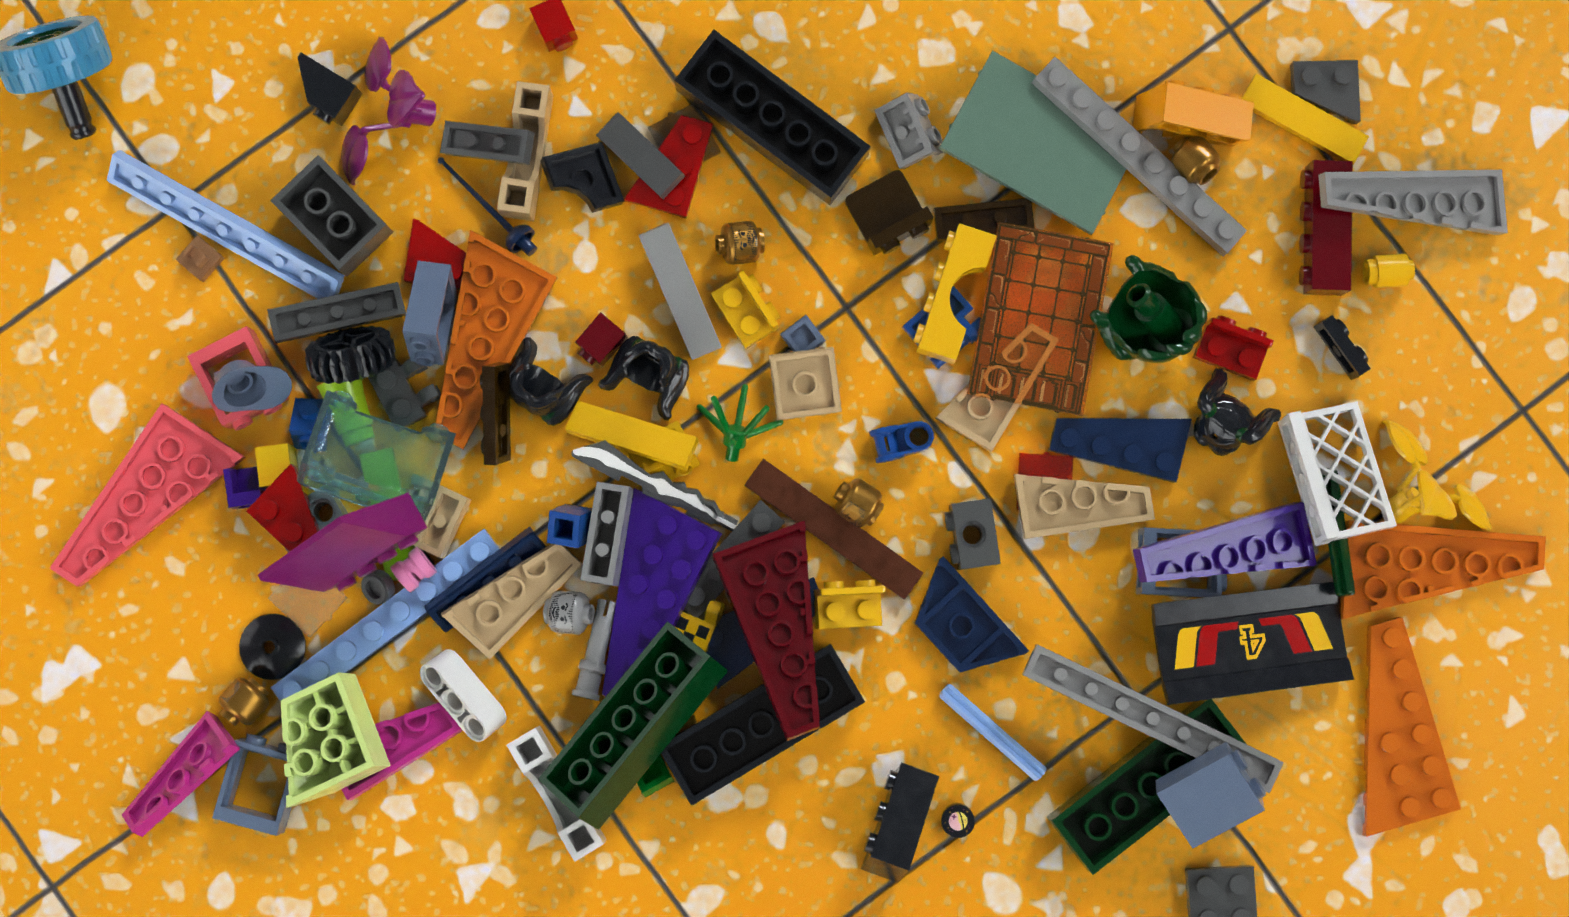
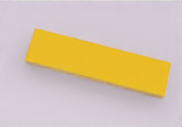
M1258 74L1253 76L1242 96V100L1254 102L1253 112L1340 161H1353L1354 164L1369 138L1365 133Z
M577 401L565 428L568 434L594 442L606 440L616 449L686 471L699 443L698 438L582 401Z

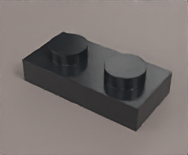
M1331 315L1314 326L1316 332L1351 380L1371 369L1367 364L1368 357L1359 346H1354L1348 337V328L1340 319H1335Z

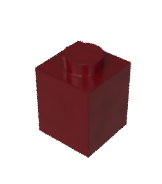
M600 312L575 341L578 347L581 348L577 354L591 366L597 362L603 367L628 337L624 331Z

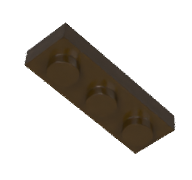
M1026 198L937 207L933 209L937 242L946 241L949 230L956 232L959 223L997 236L1000 224L1035 230L1032 201Z
M497 362L482 366L480 386L483 390V405L480 417L483 422L481 452L484 455V465H498L511 460L509 363Z

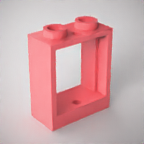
M247 326L187 356L221 425L229 429L234 428L235 431L253 423L252 418L262 413L265 416L273 414L283 407L280 404L265 410L229 413L218 409L212 401V391L215 383L207 369L246 349H249L257 366L273 367L256 332Z

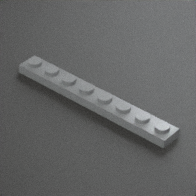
M1054 57L1031 82L1220 255H1226L1246 233L1247 230L1198 185L1188 183L1166 156L1059 59Z
M1038 644L1035 645L1023 670V676L1194 758L1227 742L1232 751L1238 749L1248 765L1245 771L1251 779L1256 777L1267 793L1271 792L1284 762Z

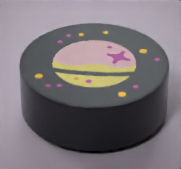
M954 803L943 811L941 823L948 835L962 838L971 833L974 828L975 819L968 806Z

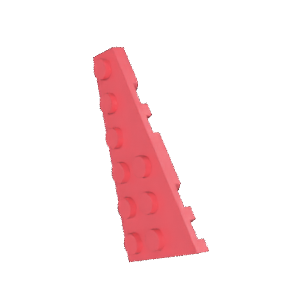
M161 403L50 569L75 586H83L224 475L223 469L234 468L246 457L166 404Z

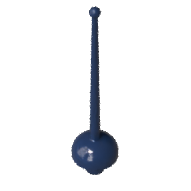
M443 157L438 158V163L443 164L508 232L506 247L510 252L515 254L522 250L527 256H531L536 252L537 246L531 241L535 231L530 226H511L445 162Z

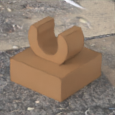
M198 235L176 258L181 265L202 282L225 259Z

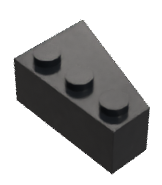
M902 762L896 769V772L890 770L884 789L889 791L885 802L880 801L874 820L878 822L874 833H869L865 843L864 852L867 853L861 867L862 870L897 883L909 872L939 776Z

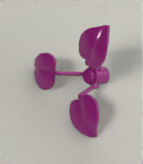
M380 36L370 51L366 62L365 82L368 89L372 92H377L380 86L389 91L390 100L387 111L389 123L364 126L361 129L353 125L348 130L342 144L341 160L345 176L351 185H355V180L361 174L367 161L368 141L366 135L369 132L398 127L410 128L411 123L431 126L436 117L435 102L423 99L426 96L425 93L416 85L408 71L399 70L395 74L391 85L388 84L386 78L391 71V54L384 37Z

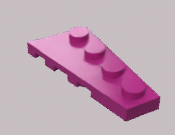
M440 702L391 720L376 723V729L391 766L341 790L346 799L352 801L463 730Z
M207 711L122 813V817L132 833L143 837L240 750L216 715Z

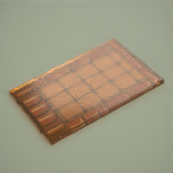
M998 222L995 234L997 237L992 250L966 395L987 398L991 401L998 400L1055 411L1056 413L1062 412L1084 416L1098 336V328L1092 322L1089 315L1096 309L1102 311L1114 243L1090 239L1089 237L1084 238L1030 228L1025 225L1020 226Z

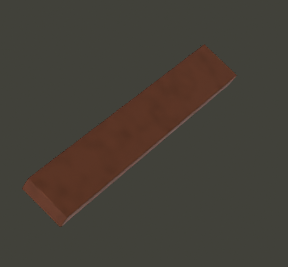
M764 458L744 486L796 523L805 520L807 531L902 599H906L923 575V572L862 528L854 526L839 516L834 508Z

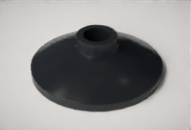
M266 614L254 619L244 629L240 639L239 651L243 664L252 674L262 679L276 680L284 678L300 666L305 656L306 641L301 628L295 621L280 614ZM269 640L275 645L272 653H267L264 648L265 643Z

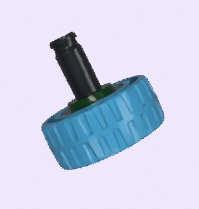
M89 15L69 17L37 25L0 41V78L5 89L12 94H29L52 89L64 122L70 129V137L78 140L95 134L96 128L91 123L92 117L77 81L101 71L112 62V53L99 20Z

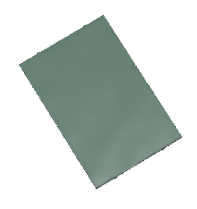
M992 50L982 70L979 71V76L955 120L950 124L949 131L939 149L1092 235L1102 215L1105 214V210L1126 168L1031 83L1036 77L1035 74Z

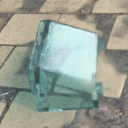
M327 390L300 464L297 481L311 490L364 507L409 492L425 522L433 506L456 433L450 432L447 427L436 423L423 427L421 432L356 411L357 404L353 401L351 395L342 391L331 392Z

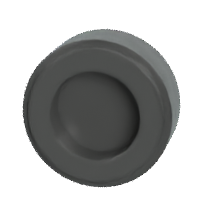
M375 570L362 579V592L371 603L383 604L394 596V582L385 571Z

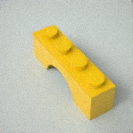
M960 223L956 232L949 230L943 248L949 251L945 263L939 261L933 279L938 281L939 284L935 294L929 292L923 311L929 313L925 325L919 323L913 342L919 344L917 353L950 364L956 362L966 328L957 321L951 310V289L964 276L985 271L997 235Z

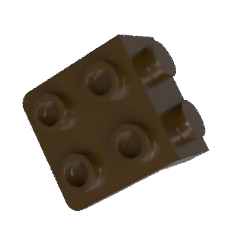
M895 170L848 195L845 199V204L873 255L883 252L884 255L901 246L900 241L910 236L912 239H915L930 230L928 226L931 225L934 218L927 206L925 208L921 207L904 174L900 170Z

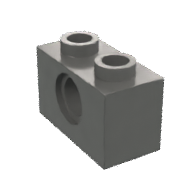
M991 498L950 504V511L945 512L944 515L947 532L953 531L954 544L949 545L952 564H958V570L1001 564ZM966 526H974L978 529L980 538L976 544H969L964 540L963 530Z

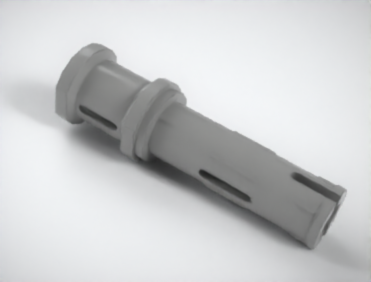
M604 599L597 600L598 603L584 660L581 659L578 668L580 672L576 688L572 690V695L595 701H599L598 690L601 677L606 671L604 661L616 602L610 601L607 615L603 616L607 601Z

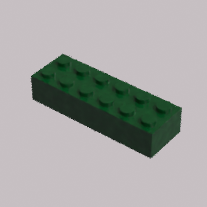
M667 621L538 780L579 819L599 830L728 670Z
M1212 699L1195 701L1180 712L1245 743ZM1149 736L1050 813L1047 819L1086 870L1094 875L1170 816V813L1156 794L1155 780L1195 758Z

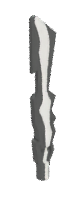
M606 440L574 449L571 452L573 458L617 481L620 480L622 475L641 485L643 494L667 505L681 507L687 510L685 514L708 524L720 525L730 531H733L737 525L738 520L720 511L715 500L705 499L698 489L687 488L685 482H672L664 471L649 474Z

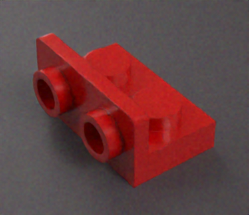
M1218 316L1208 320L1205 323L1193 358L1249 380H1257L1267 350L1272 347L1274 340L1267 338V333L1260 329L1248 327V330L1235 326L1236 321L1225 316Z

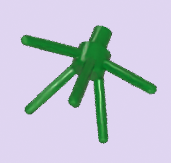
M743 384L741 388L735 424H728L716 396H712L711 401L719 420L701 404L697 405V410L724 434L723 444L727 446L725 459L732 462L738 461L740 449L746 446L748 438L779 427L784 423L783 420H776L755 428L770 410V407L765 405L746 427L741 425L748 392L747 384Z

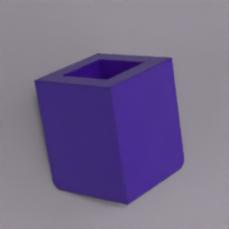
M257 466L237 470L233 468L223 469L228 508L237 510L249 508L266 490L259 487Z

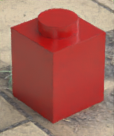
M547 0L529 8L549 52L553 50L559 52L568 49L573 45V41L578 39L561 0Z

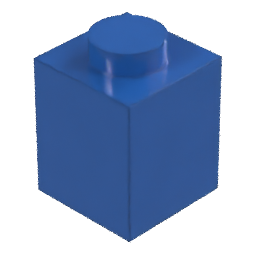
M564 504L550 510L547 543L573 548L585 545L592 508Z

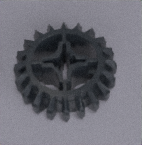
M360 326L358 328L338 330L334 333H327L324 337H318L316 341H312L305 349V362L307 370L310 371L311 378L316 379L317 382H325L327 384L334 382L337 384L343 382L351 383L355 380H363L369 376L374 377L376 373L384 372L386 368L391 367L396 360V349L393 338H391L388 330L382 327Z

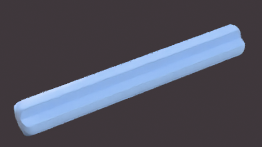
M948 684L942 689L939 694L940 699L1030 778L1038 781L1045 774L1047 769L1041 762L953 685Z

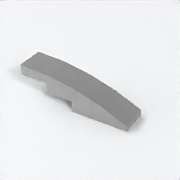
M667 222L639 234L638 236L691 359L694 360L722 348L669 223Z

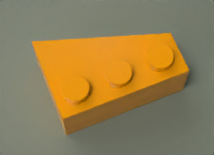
M1167 80L1165 84L1136 95L1132 127L1140 134L1148 129L1163 131L1162 137L1173 138V133H1178L1193 138L1196 136L1203 137L1210 144L1235 146L1250 141L1254 102L1242 100V96L1239 94L1226 93L1220 95L1213 93L1214 89L1210 87L1200 86L1191 88L1185 86L1183 81Z

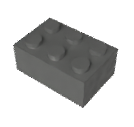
M319 155L270 200L346 277L393 233L389 226Z

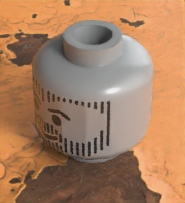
M557 591L551 598L546 599L543 608L545 624L549 625L551 631L559 634L580 635L585 631L588 624L593 623L595 616L594 606L589 603L588 597L582 592Z

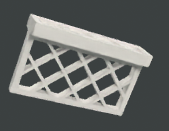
M1358 402L1304 413L1296 411L1288 413L1278 422L1301 501L1304 502L1315 547L1328 544L1331 541L1397 526ZM1350 412L1354 424L1350 432L1334 423L1339 414ZM1315 419L1326 426L1320 438L1308 431L1305 421ZM1330 429L1346 438L1340 450L1324 442ZM1350 442H1353L1362 449L1363 457L1360 463L1344 454ZM1320 448L1336 457L1329 469L1318 463L1316 454ZM1340 460L1356 469L1350 481L1334 473ZM1360 472L1372 480L1373 488L1369 494L1354 485ZM1329 479L1345 487L1339 501L1327 493L1326 485ZM1350 491L1366 500L1359 513L1343 504ZM1370 503L1381 509L1384 522L1374 523L1364 517ZM1339 510L1355 519L1350 529L1339 531L1336 521ZM1359 523H1362V524L1365 525V526L1358 527Z

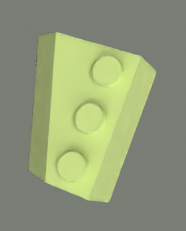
M338 672L281 700L283 742L286 743L287 764H284L285 777H288L289 795H286V808L335 793L391 766L356 674Z

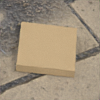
M833 346L769 355L777 420L842 412Z

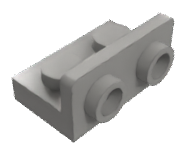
M905 93L874 110L899 169H905L931 155L943 153L939 149L940 144L943 142L941 134L935 126L931 125L928 118L930 110L923 97H919L918 94Z

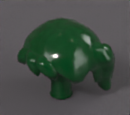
M1135 255L1126 257V267L1133 275L1123 283L1110 303L1107 312L1096 309L1089 315L1100 331L1105 345L1110 349L1115 358L1119 360L1138 359L1150 363L1168 362L1180 355L1189 353L1193 345L1200 340L1202 326L1208 319L1206 307L1201 302L1198 292L1188 281L1178 280L1173 271L1151 262H1144Z

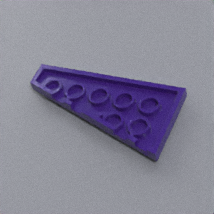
M634 488L602 691V695L605 697L668 621L674 627L676 626L722 535L721 532L676 508L643 494L638 488Z

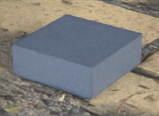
M807 315L780 334L792 352L817 349L826 342Z

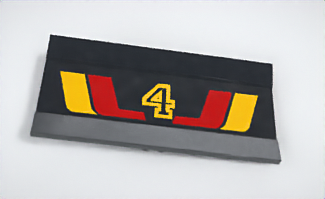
M1334 582L1151 604L1152 625L1160 676L1167 705L1354 680L1350 661L1347 657L1338 605L1339 596L1335 594Z

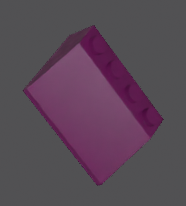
M408 492L339 516L259 573L258 577L261 581L320 592H326L337 587L340 592L356 584V576L362 578L377 569L375 565L377 562L382 564L398 555L396 549L403 550L418 542L417 535L428 527Z

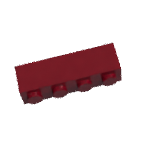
M1313 160L1305 167V170H1302L1300 176V187L1305 189V202H1302L1300 206V220L1304 221V234L1300 236L1299 250L1300 253H1304V266L1300 267L1299 284L1304 285L1303 294L1343 296L1351 291L1352 212L1321 208L1318 175L1324 172H1353V161Z

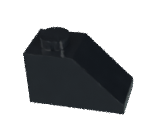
M301 52L297 58L307 102L315 109L313 115L328 125L334 121L342 126L362 96L361 91L356 85Z

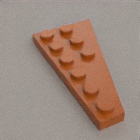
M471 230L434 430L435 435L463 450L481 419L480 411L483 405V390L480 386L482 366L497 362L509 363L510 366L523 339H525L557 280L556 276Z
M1345 521L1346 530L1351 528L1354 521ZM1359 523L1358 527L1365 526V525L1362 524V523ZM1397 524L1394 528L1349 537L1347 539L1355 594L1341 597L1340 617L1345 619L1501 579L1544 570L1546 536Z
M1403 617L1367 626L1366 666H1368V688H1366L1367 719H1365L1364 747L1366 786L1365 793H1363L1365 823H1363L1362 835L1366 837L1461 810Z

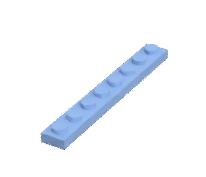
M119 150L112 154L106 180L109 183L317 299L339 295L345 277L342 273L125 152Z
M486 529L481 530L434 565L437 573L430 578L421 580L419 587L410 593L406 588H403L270 688L281 701L338 672L348 673L426 615L427 612L424 608L426 604L500 549Z

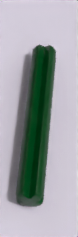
M1329 479L1326 485L1327 493L1339 501L1341 497L1340 485ZM1339 510L1336 521L1339 531L1346 530L1344 512ZM1348 539L1331 541L1328 543L1335 594L1339 597L1354 595L1355 587Z

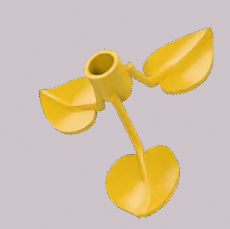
M1383 420L1381 422L1386 425L1389 437L1397 452L1412 464L1411 472L1403 483L1396 487L1398 493L1389 499L1396 524H1401L1415 513L1439 516L1452 520L1457 516L1453 502H1456L1463 515L1472 523L1485 530H1492L1483 504L1471 489L1465 485L1457 484L1454 486L1455 494L1448 495L1428 472L1420 470L1421 465H1426L1428 460L1425 450L1417 437L1407 428L1390 420ZM1417 474L1418 490L1414 487L1408 489V485Z

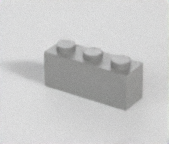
M597 481L580 580L619 587L634 490L630 486Z

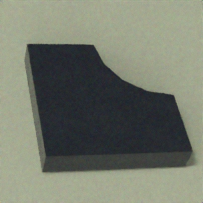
M602 142L545 156L540 160L551 191L564 190L576 194L587 203L592 213L622 205L624 202Z

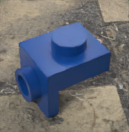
M295 398L289 432L296 449L305 451L327 449L328 441L325 432L329 409L324 399Z

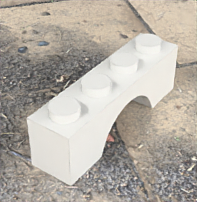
M541 726L535 727L506 745L522 773L530 780L546 804L556 825L557 833L574 862L602 846L607 839L601 828L598 830L579 819L538 780L557 757V753Z

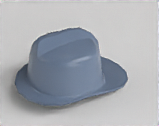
M234 360L224 365L220 371L214 372L215 385L212 391V401L218 409L225 412L274 408L289 397L292 390L291 378L284 370L278 367L255 366L246 360Z

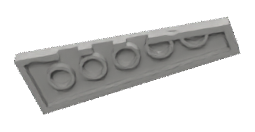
M1502 170L1324 172L1318 175L1321 208L1491 235L1508 233Z

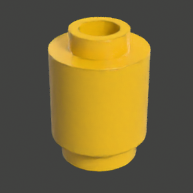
M1407 254L1374 255L1371 259H1365L1363 263L1364 282L1366 285H1373L1374 288L1407 286L1410 279H1413L1415 276L1414 262L1409 260Z

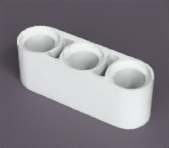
M446 649L421 666L420 677L425 686L470 739L481 742L505 724L507 716L501 704L455 651Z

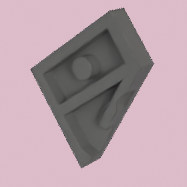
M1358 60L1293 61L1290 65L1292 94L1313 103L1316 107L1327 113L1333 112L1348 119V123L1358 124L1361 121Z

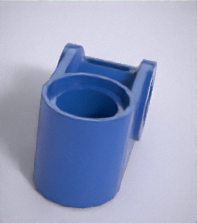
M923 421L892 425L869 431L870 437L874 438L878 455L875 458L876 464L924 452L929 449L934 439V432L931 426ZM917 428L925 430L928 435V441L921 446L914 445L909 438L912 430ZM885 437L887 438L890 451L886 449Z

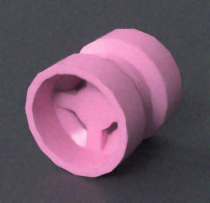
M417 546L408 553V558L404 561H397L390 567L399 582L410 593L419 587L421 580L430 578L437 573L432 562Z

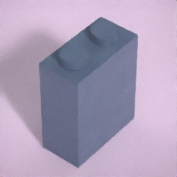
M1227 742L1155 780L1156 794L1192 848L1265 811L1262 798L1266 796L1264 788L1256 777L1253 779L1249 777L1245 771L1248 765L1238 749L1232 751Z

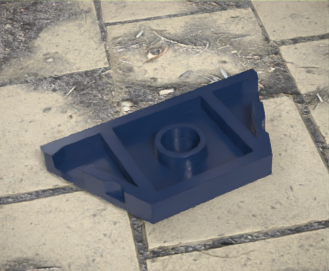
M942 556L938 560L915 620L916 626L958 672L1021 656L1029 652L1025 645L945 557Z

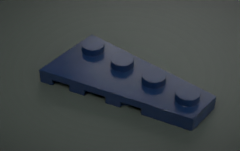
M1057 418L1055 419L1048 451L1175 483L1178 479L1192 419Z
M814 577L809 579L812 618L815 616V596L813 590L819 589ZM732 611L723 615L713 633L706 652L728 670L716 685L717 689L755 662L735 612Z

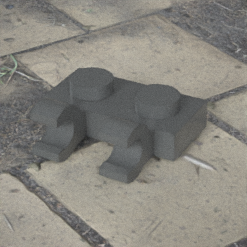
M396 359L393 365L386 368L384 372L376 373L374 377H368L389 419L398 432L427 417L423 407L439 400L441 396L438 386H434V384L423 388L417 394L414 392L408 379L427 370L428 367L419 365L410 359L402 365Z

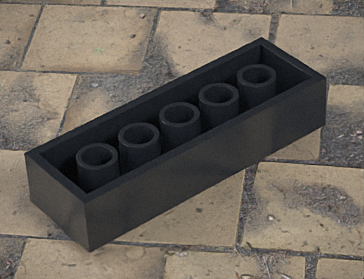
M716 30L710 33L674 80L677 92L828 205L833 203L869 156L871 147L869 144Z
M828 644L816 651L815 676L818 694L819 729L865 703L833 646ZM763 683L675 735L661 754L692 806L819 729L787 741Z

